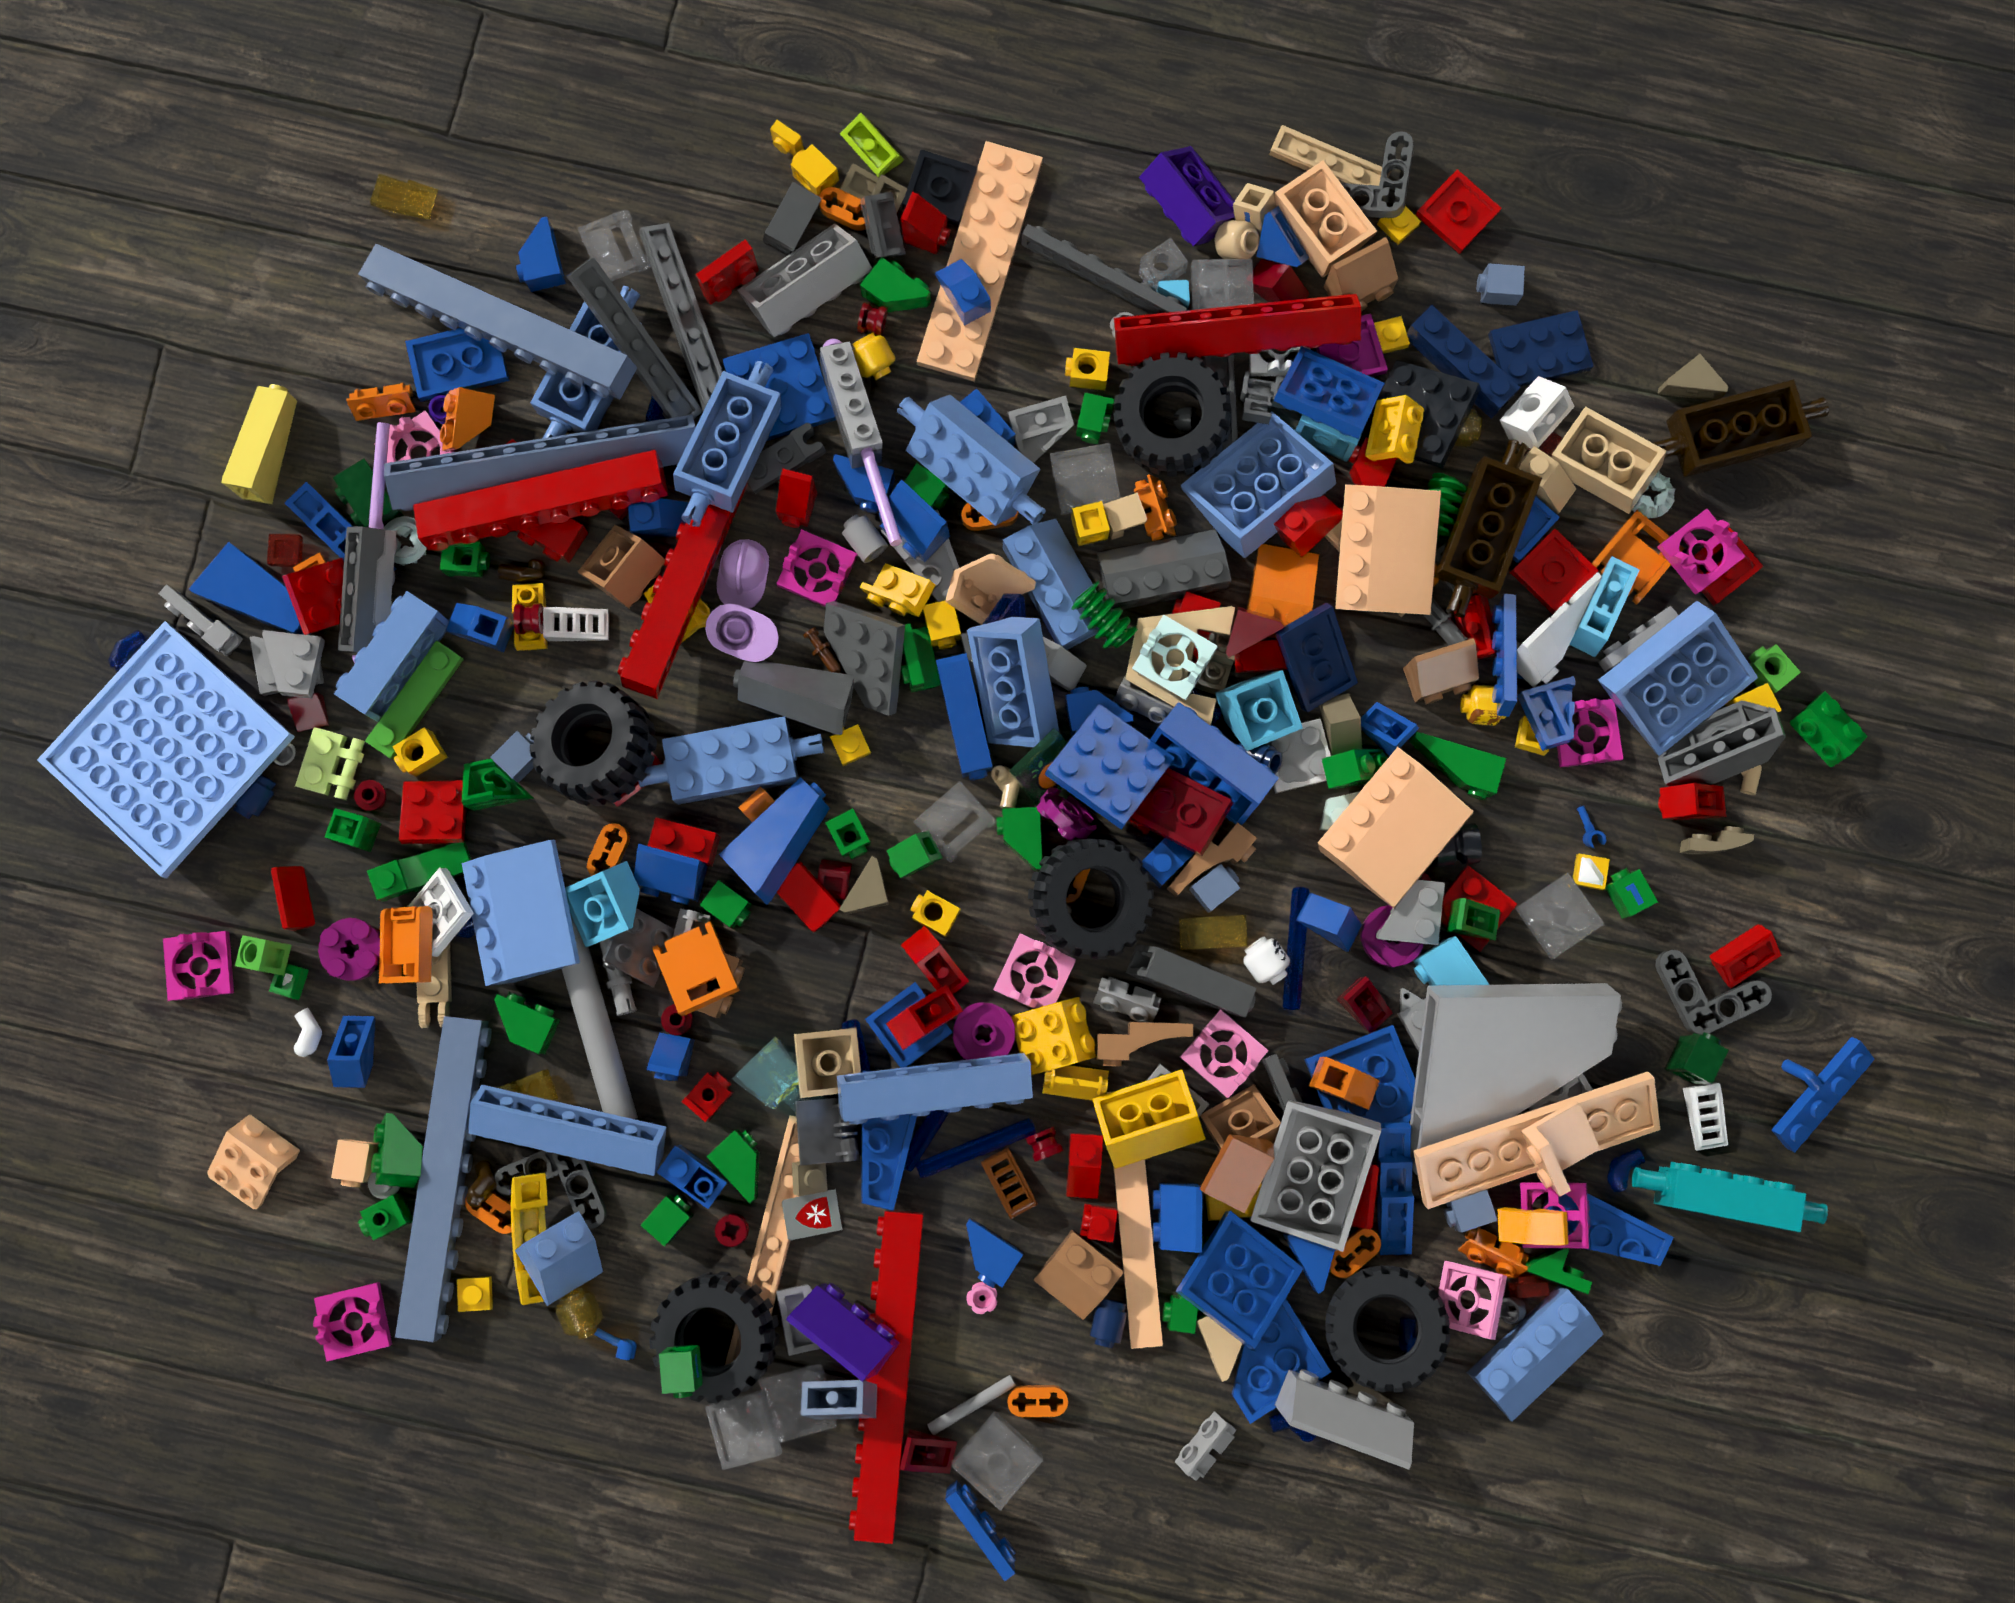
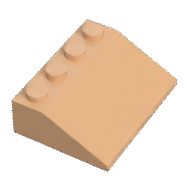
M1345 484L1335 609L1431 615L1441 491Z
M1397 747L1319 840L1318 846L1321 853L1392 908H1395L1470 818L1473 810L1423 765Z

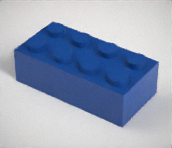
M1180 702L1176 704L1150 739L1175 757L1169 766L1170 769L1233 801V805L1226 818L1234 824L1238 822L1242 826L1279 779L1267 765L1256 761L1242 746L1231 742L1223 736L1217 727L1206 723L1198 717L1193 709L1184 706Z

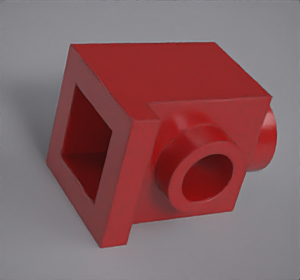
M707 1072L681 1102L704 1122H709L733 1095L734 1092L729 1089L732 1083L719 1072L715 1075ZM708 1088L714 1092V1098L711 1101H707L703 1097L704 1091Z
M1084 1203L1080 1235L1086 1236L1088 1239L1113 1242L1118 1210L1112 1207Z

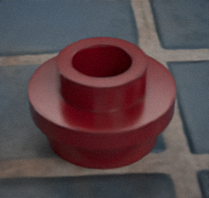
M366 780L357 786L354 792V799L361 809L375 811L385 803L386 790L381 783L375 780ZM368 790H373L374 797L367 801L365 793Z
M672 1004L663 1011L661 1024L669 1034L682 1035L691 1028L693 1015L689 1013L681 1016L682 1022L677 1026L673 1025L671 1018L678 1011L675 1004Z

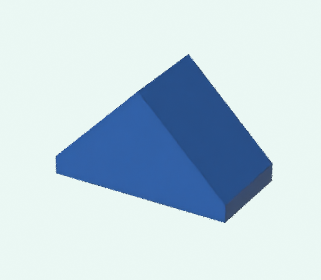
M1279 206L1265 214L1256 257L1298 267L1309 256Z
M1378 702L1361 717V730L1383 749L1388 756L1397 747L1401 748L1419 729L1417 724Z
M1313 893L1309 894L1296 919L1300 924L1346 952H1349L1362 926V923L1351 907Z
M1284 1233L1283 1236L1299 1265L1304 1268L1303 1272L1313 1291L1318 1294L1321 1293L1325 1288L1335 1249Z

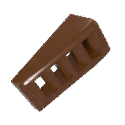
M1008 1147L981 1161L1010 1219L1038 1205ZM1008 1159L1009 1165L993 1173L992 1166ZM1012 1170L1014 1171V1177L1001 1184L998 1183L997 1178ZM1020 1182L1021 1188L1005 1196L1004 1189ZM1024 1193L1028 1197L1026 1200L1011 1207L1009 1201Z

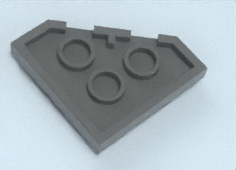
M836 601L826 603L824 634L846 674L855 676L854 688L866 708L885 715L895 714L897 712L905 625Z

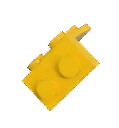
M1080 997L1056 1002L1015 1014L1011 1017L1015 1026V1039L1019 1053H1025L1031 1062V1075L1096 1057L1095 1042L1089 1033L1086 1022V1010L1081 1004Z

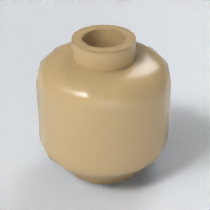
M1229 220L1219 226L1215 234V248L1222 259L1246 261L1257 251L1260 237L1252 223Z

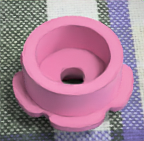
M978 1282L967 1293V1303L972 1306V1310L977 1314H985L987 1311L991 1312L998 1303L996 1300L997 1291L984 1282ZM981 1295L986 1297L984 1301L979 1299Z

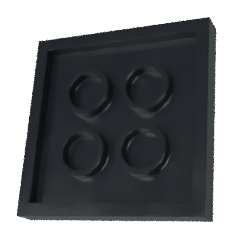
M1396 360L1377 400L1407 395L1424 408L1414 460L1443 469L1481 391V387L1477 382ZM1376 403L1359 439L1361 444L1365 438H1369Z

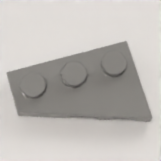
M881 530V533L889 542L887 534ZM949 538L926 562L919 557L915 560L910 557L902 548L905 544L903 542L898 546H892L914 574L929 579L936 585L931 593L937 602L946 600L953 571L959 568Z

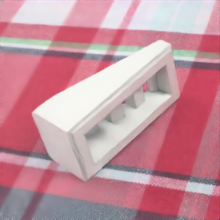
M544 607L543 636L547 641H609V610ZM569 617H573L572 632L567 631ZM580 617H586L585 632H580ZM593 617H598V633L593 632ZM555 618H560L559 631H554Z
M1720 1083L1683 1088L1695 1150L1727 1146L1728 1139ZM1709 1095L1710 1101L1698 1102V1096ZM1712 1108L1713 1113L1700 1115L1699 1109ZM1714 1119L1715 1125L1701 1127V1121ZM1717 1131L1718 1138L1703 1140L1702 1134Z

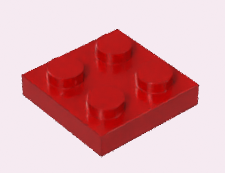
M1457 169L1418 209L1415 216L1458 254H1461L1499 214L1502 208Z
M745 239L696 274L703 296L710 305L716 301L721 302L730 296L734 288L740 284L745 285L755 278L759 269L753 248Z
M1554 529L1510 573L1554 614L1599 570L1558 530Z
M343 558L282 576L304 635L340 624L344 572Z
M463 780L403 782L399 841L401 844L464 843L467 807L463 806L461 801Z
M1467 865L1444 893L1441 925L1447 929L1451 902L1459 898H1467L1499 909L1498 928L1517 903ZM1454 934L1477 953L1481 952L1489 941L1487 939Z

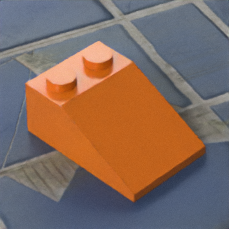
M1262 544L1258 547L1247 609L1280 618L1284 626L1311 612L1319 554L1307 553L1301 558L1292 549ZM1273 633L1272 635H1270V636H1268V637H1270V638H1276V635H1275V633Z

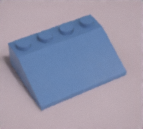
M1271 412L1269 425L1262 423L1254 425L1217 457L1213 458L1210 464L1201 468L1181 484V489L1220 536L1243 558L1249 556L1277 533L1274 523L1295 503L1320 497L1336 484L1333 462L1273 412Z
M1696 601L1598 681L1654 752L1660 756L1755 681L1758 676L1717 614Z
M555 840L543 841L485 855L461 863L469 904L474 913L472 920L485 986L515 983L580 963Z

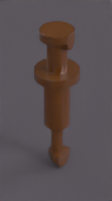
M816 627L803 634V637L805 639L809 638L815 647L812 655H818L829 672L840 673L841 667L828 649L831 644L829 642L822 643L818 637L819 632Z

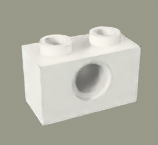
M1538 376L1511 408L1505 412L1500 422L1509 440H1517L1519 444L1523 442L1530 449L1533 446L1539 448L1574 408V404L1565 386Z

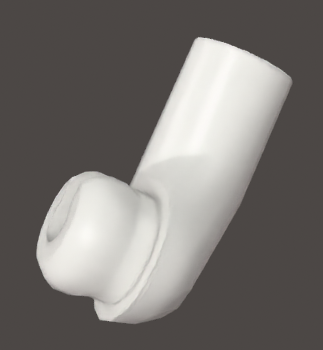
M309 1008L303 1009L294 1016L302 1028L301 1034L294 1045V1051L300 1057H306L314 1053L322 1036V1030Z

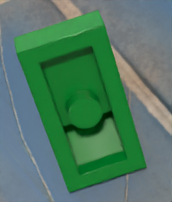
M1551 1248L1527 1260L1525 1264L1528 1267L1527 1272L1589 1294L1592 1282L1583 1279L1584 1272L1569 1266H1565L1564 1271H1562L1569 1248Z

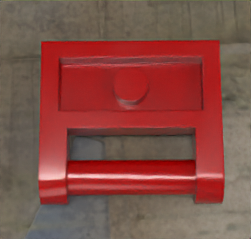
M1739 537L1738 542L1735 544L1746 557L1701 591L1713 606L1764 567ZM1721 543L1712 549L1713 555L1723 548ZM1705 547L1694 555V558L1699 561L1705 560L1708 555L1707 549ZM1696 565V566H1697V573H1699V574H1704V573L1699 569V566H1701V565Z

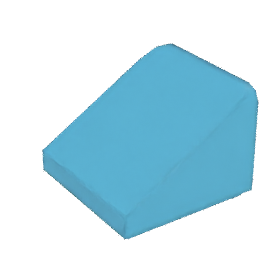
M1169 280L1158 282V293L1165 297L1172 296L1177 298L1187 308L1186 311H1188L1190 303L1189 281Z

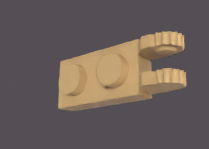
M450 943L438 957L432 956L431 982L417 983L418 1019L421 1028H428L430 1025V1003H439L438 1022L440 1027L443 1025L444 1016L449 1017V1002H452Z

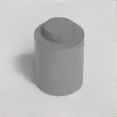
M854 515L844 523L845 529L842 535L864 563L874 560L887 549L888 543L866 515L861 517Z

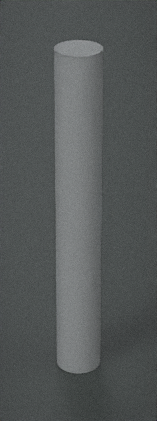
M1009 1375L928 1423L927 1425L932 1435L934 1436L1016 1387L1012 1376Z

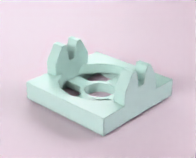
M1163 615L1157 627L1149 634L1147 642L1143 644L1140 655L1132 669L1187 700L1218 646ZM1168 635H1182L1177 645L1167 648L1158 643L1160 639ZM1191 641L1198 650V661L1196 664L1188 660V655L1185 651ZM1173 649L1181 650L1184 654V661L1178 667H1172L1166 661L1168 652ZM1152 650L1163 656L1165 666L1160 675L1156 673L1152 665ZM1184 668L1191 672L1189 677L1183 680H1168L1175 670Z

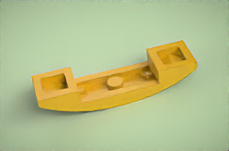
M545 1173L512 1177V1246L517 1286L522 1305L544 1302L515 1250L526 1241L546 1230L545 1206L548 1205Z

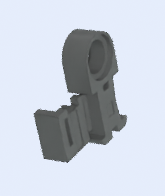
M1247 371L1243 378L1240 395L1241 401L1244 402L1242 420L1269 425L1272 413H1267L1268 408L1286 409L1281 404L1274 402L1277 391L1285 377L1276 376L1275 382L1249 378L1250 371Z

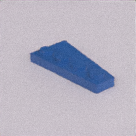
M912 1113L899 1115V1118L894 1120H882L880 1117L871 1118L862 1124V1204L894 1211L917 1118Z
M1587 1193V1200L1590 1206V1250L1661 1266L1674 1237ZM1564 1194L1559 1197V1203L1566 1210H1579L1576 1203L1568 1195ZM1548 1196L1541 1209L1549 1203ZM1557 1206L1547 1208L1548 1210L1562 1211ZM1567 1221L1568 1236L1575 1231L1579 1221Z

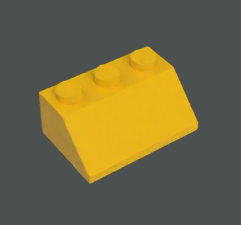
M1182 1069L1092 1099L1114 1169L1206 1140Z

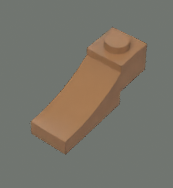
M1237 822L1218 846L1211 841L1203 856L1195 854L1167 890L1177 897L1189 883L1209 869L1229 861L1233 865L1239 860L1245 863L1256 850L1252 844L1257 838Z
M1129 1022L1128 1035L1097 1034L1096 1060H1103V1066L1122 1067V1060H1129L1130 1053L1147 1044L1169 1038L1193 1037V1024Z

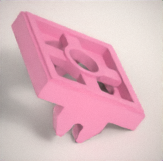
M426 410L413 419L401 417L399 419L400 424L397 426L390 425L387 463L396 462L395 449L401 438L408 447L406 456L398 461L411 459V451L417 446L426 448V457L431 456V451L439 446L440 455L454 452L442 451L443 442L440 441V430ZM424 431L434 437L424 443L415 441L411 432Z
M1020 933L993 990L1032 1009L1056 1003L1076 959L1061 953L1053 947L1047 946L1043 942ZM1027 952H1040L1035 963H1030L1026 966L1016 961ZM1049 956L1057 966L1058 980L1047 976L1044 965ZM1031 966L1040 967L1044 973L1043 980L1038 984H1031L1026 979V971ZM1012 970L1022 974L1025 985L1021 993L1016 990L1012 983ZM1045 985L1053 989L1051 993L1044 997L1030 998L1035 987Z
M1219 1010L1180 1058L1221 1094L1229 1098L1238 1086L1246 1081L1249 1074L1256 1069L1260 1060L1269 1050L1226 1013ZM1221 1030L1234 1033L1228 1042L1222 1041L1218 1043L1210 1036L1213 1032ZM1242 1040L1248 1052L1245 1065L1236 1059L1235 1048ZM1203 1044L1211 1049L1212 1061L1206 1068L1200 1056ZM1220 1045H1227L1232 1050V1058L1227 1063H1220L1215 1058V1050ZM1220 1066H1231L1238 1072V1074L1227 1078L1213 1075Z
M1444 1261L1438 1295L1441 1297L1449 1316V1328L1495 1340L1507 1275ZM1467 1275L1465 1287L1460 1288L1458 1291L1451 1290L1452 1285L1459 1278ZM1478 1277L1488 1286L1492 1296L1491 1300L1481 1298L1476 1290ZM1467 1290L1472 1291L1475 1296V1304L1470 1309L1464 1308L1461 1304V1295ZM1449 1300L1455 1301L1456 1306L1461 1310L1459 1321L1451 1312ZM1478 1308L1489 1310L1488 1315L1481 1322L1473 1325L1470 1324L1472 1312H1475Z

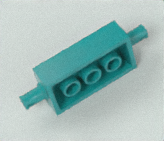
M1671 1162L1670 1168L1659 1166L1658 1172L1635 1167L1632 1174V1187L1655 1191L1654 1204L1796 1232H1801L1802 1220L1824 1224L1828 1216L1826 1204L1805 1201L1806 1194L1795 1192L1796 1185L1737 1174H1733L1732 1178L1731 1172L1702 1168L1700 1173V1166Z

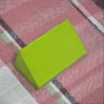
M862 113L840 133L879 178L904 161L903 157Z

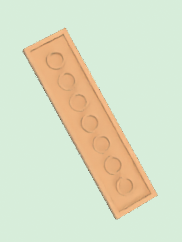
M988 141L985 142L978 170L966 202L947 266L962 259L977 274L991 299V312L964 326L940 285L917 359L918 366L975 382L1043 163V157Z
M1645 1072L1414 1150L1423 1204L1427 1209H1431L1536 1173L1539 1168L1532 1162L1526 1151V1148L1529 1146L1521 1130L1573 1101H1577L1586 1114L1599 1144L1597 1151L1661 1130L1654 1077L1649 1072Z

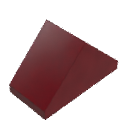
M1261 259L1243 283L1268 302L1307 299L1310 295L1290 265Z
M1239 607L1226 649L1227 656L1230 658L1284 628L1283 621L1280 618Z
M1366 976L1358 978L1336 999L1368 1033L1374 1032L1393 1014L1373 983Z
M909 1429L900 1469L903 1471L950 1474L957 1441Z

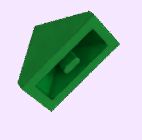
M335 808L325 838L371 852L381 823Z
M1467 898L1454 900L1451 902L1447 932L1496 941L1500 910Z

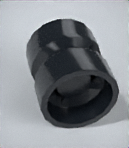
M1476 823L1464 824L1433 861L1435 867L1453 866L1457 860L1461 865L1480 863L1482 844Z

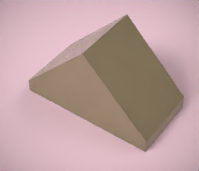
M1701 354L1688 362L1658 388L1659 395L1712 401L1722 398L1728 392V385Z
M1350 694L1335 696L1319 705L1330 755L1333 756L1354 749H1362L1361 718Z
M873 856L839 909L846 915L889 905L878 859Z

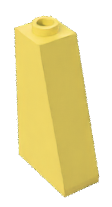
M270 384L269 388L257 386L225 469L221 483L242 499L267 504L273 503L297 400L285 387Z

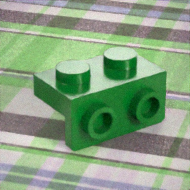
M911 623L905 624L902 652L904 665L901 666L903 683H909L911 693L939 687L940 679L928 628L922 627L912 630Z
M1826 691L1818 695L1803 712L1790 721V725L1829 767L1835 766L1852 755L1867 738L1861 727L1844 712L1839 703L1832 699Z

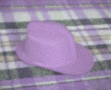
M750 539L738 540L731 543L724 550L717 577V593L724 604H736L750 609L755 607L762 599L769 569V556L766 549L758 542Z
M730 603L720 605L710 613L706 621L705 630L710 643L718 650L750 662L763 661L770 657L777 648L779 636L777 627L772 620L743 606Z

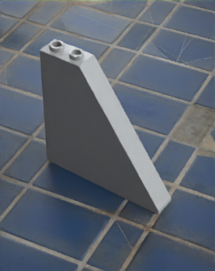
M1607 983L1427 986L1410 1120V1157L1413 1162L1412 1170L1415 1174L1418 1175L1414 1150L1512 1118L1612 1055L1613 1043L1617 1040V1017L1622 1009L1621 995Z

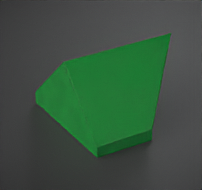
M491 758L464 764L461 801L463 806L473 811L534 798Z

